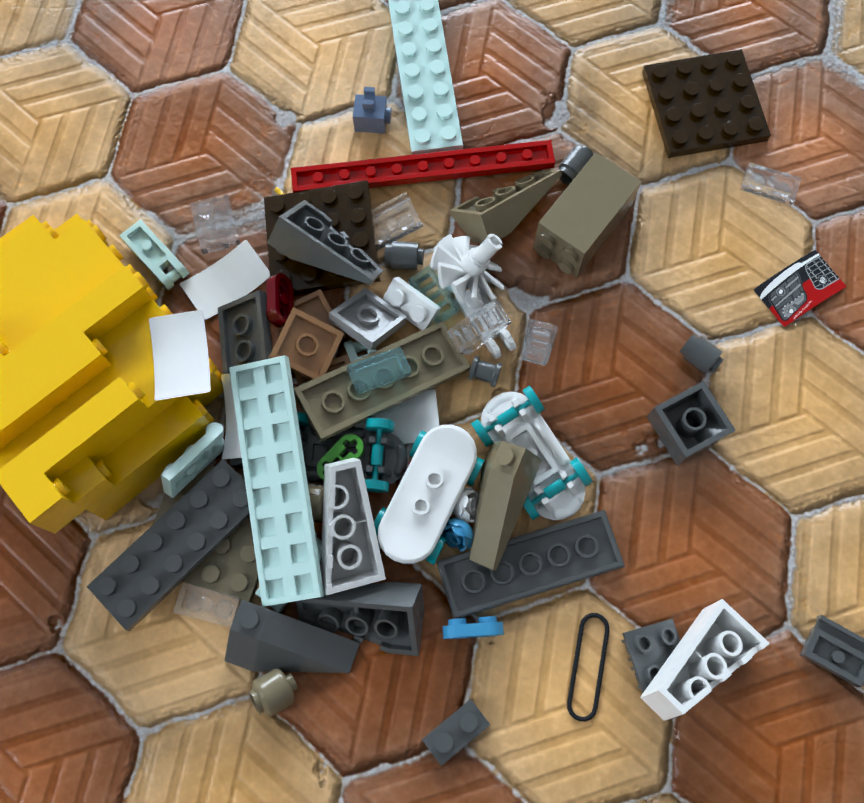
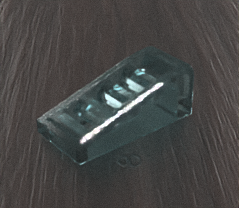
M430 265L407 280L413 288L426 297V292L437 285L439 290L427 298L433 301L443 294L445 299L437 305L442 308L449 303L451 308L436 316L434 320L436 324L441 321L445 322L461 311L448 288H441L438 272L431 269ZM431 276L433 281L422 288L420 283Z

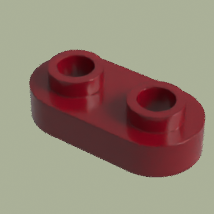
M278 273L267 280L266 315L270 323L281 328L294 307V292L289 278L283 273Z

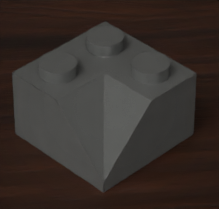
M704 381L657 405L647 416V419L677 466L702 453L736 431Z

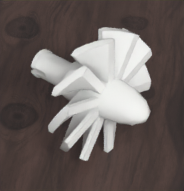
M449 234L433 248L432 251L434 253L430 267L431 269L438 270L441 288L445 289L447 287L449 292L455 294L458 302L461 304L465 303L467 287H469L472 293L471 299L479 308H483L485 305L480 298L478 289L486 294L491 301L497 298L492 293L487 282L494 284L501 290L504 289V285L497 278H494L485 271L486 269L502 271L499 265L490 261L492 256L502 248L501 245L503 243L497 235L489 234L479 246L470 245L469 236L453 238Z

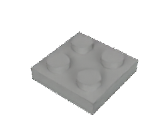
M366 288L329 312L328 318L329 322L369 350H373L403 327L407 320L405 314Z

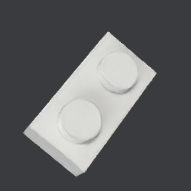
M400 277L393 278L382 298L405 314L407 320L420 330L430 327L441 307Z

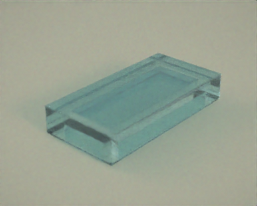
M401 347L347 366V371L358 394L410 376L412 373Z

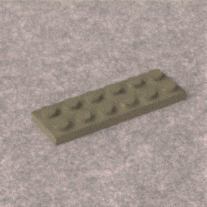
M441 321L294 388V395L318 440L322 442L366 421L368 418L379 415L468 372L471 366L445 323Z

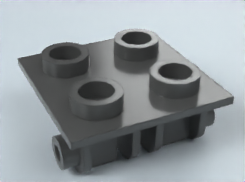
M673 618L622 633L624 640L621 641L625 644L627 653L630 655V658L627 659L628 662L632 661L633 667H631V671L635 670L638 682L637 688L641 689L642 693H644L680 642Z

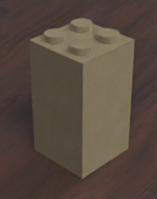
M595 152L539 221L533 249L542 258L550 259L556 263L564 273L578 277L631 209L642 181Z

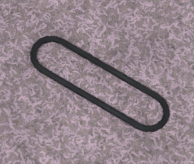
M598 613L585 615L579 626L567 699L568 712L578 721L586 722L591 720L596 715L609 638L608 621L603 615ZM595 617L600 619L605 625L604 640L593 709L588 716L580 717L572 709L573 691L584 625L588 619Z

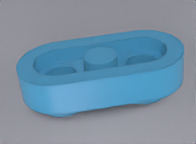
M497 616L479 617V623L467 624L466 618L449 619L448 625L442 626L443 639L504 635L503 622H497Z

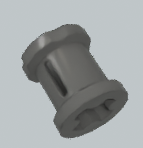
M475 355L468 379L473 380L475 378L490 383L491 387L495 388L502 363L495 365L480 360V357Z

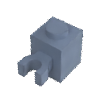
M364 87V95H355L353 110L355 132L385 134L386 124H391L392 108L387 107L386 96H375V87Z

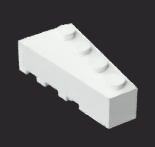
M356 458L324 465L321 576L326 596L386 579L361 460Z
M721 599L700 612L640 698L664 721L683 715L708 695L714 687L725 681L732 675L731 673L753 658V655L770 643Z

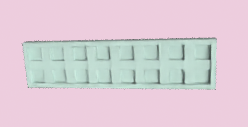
M388 0L411 155L463 149L438 0Z
M284 355L229 367L262 607L323 597L324 589L289 357Z

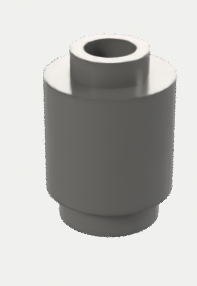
M574 146L559 165V170L562 172V176L559 179L569 185L593 156V152L586 146Z
M393 241L392 244L386 243L384 252L385 265H389L393 269L417 270L418 265H423L424 248H419V243Z
M694 334L679 351L684 355L686 361L704 374L708 370L714 373L724 360L720 357L723 351L702 336L698 338Z

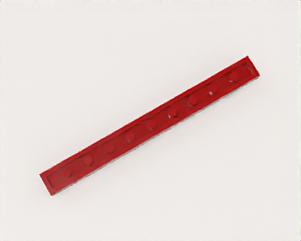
M543 140L291 168L292 190L294 193L368 180L370 188L550 169L555 166L552 141Z

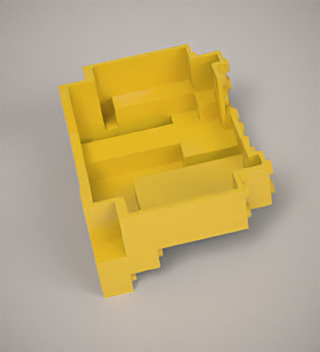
M75 214L55 230L46 220L40 223L32 215L0 238V485L30 524L54 534L84 510L107 520L161 477L167 465L174 463L183 455L188 446L194 445L206 434V426L212 423L214 418L208 413L205 406L224 392L221 383L222 374L209 358L210 392L155 400L154 361L149 318L171 315L173 313L165 304L161 307L157 305L155 300L158 296L149 287L148 282L130 264L124 266L120 262L124 257L113 244L109 246L106 236L98 226L94 225L90 219L85 221L78 214Z

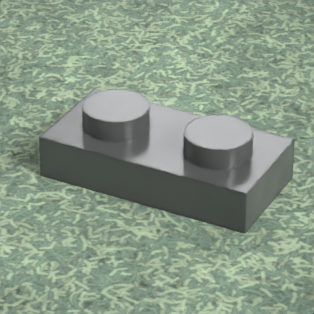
M470 699L427 734L422 741L442 766L490 726V724Z

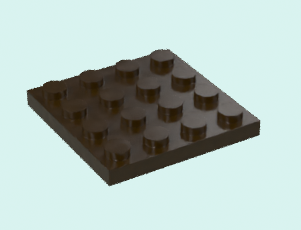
M742 49L644 65L642 70L668 158L769 140L771 134Z
M368 180L264 197L267 242L279 216L305 200L325 213L333 221L331 226L338 233L344 231L349 236L348 243L353 248L362 249L379 266ZM267 243L270 277L278 273L285 274L292 283L294 295L312 293L319 289L324 291L366 284L292 260L287 256L279 254L274 247ZM380 276L374 282H380Z

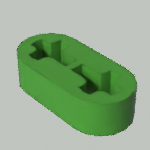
M354 434L343 436L320 459L317 464V473L323 481L325 464L337 462L338 459L342 461L350 458H362L365 447L360 437ZM347 442L350 444L357 442L356 448L358 452L356 454L350 452L342 458L341 456L347 450L345 444Z

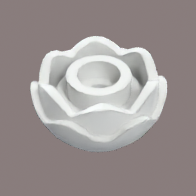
M472 487L463 489L453 510L456 518L462 519L467 523L475 521L478 492L474 491Z

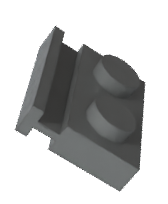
M823 615L817 616L816 624L811 629L800 656L855 687H862L864 684V638Z

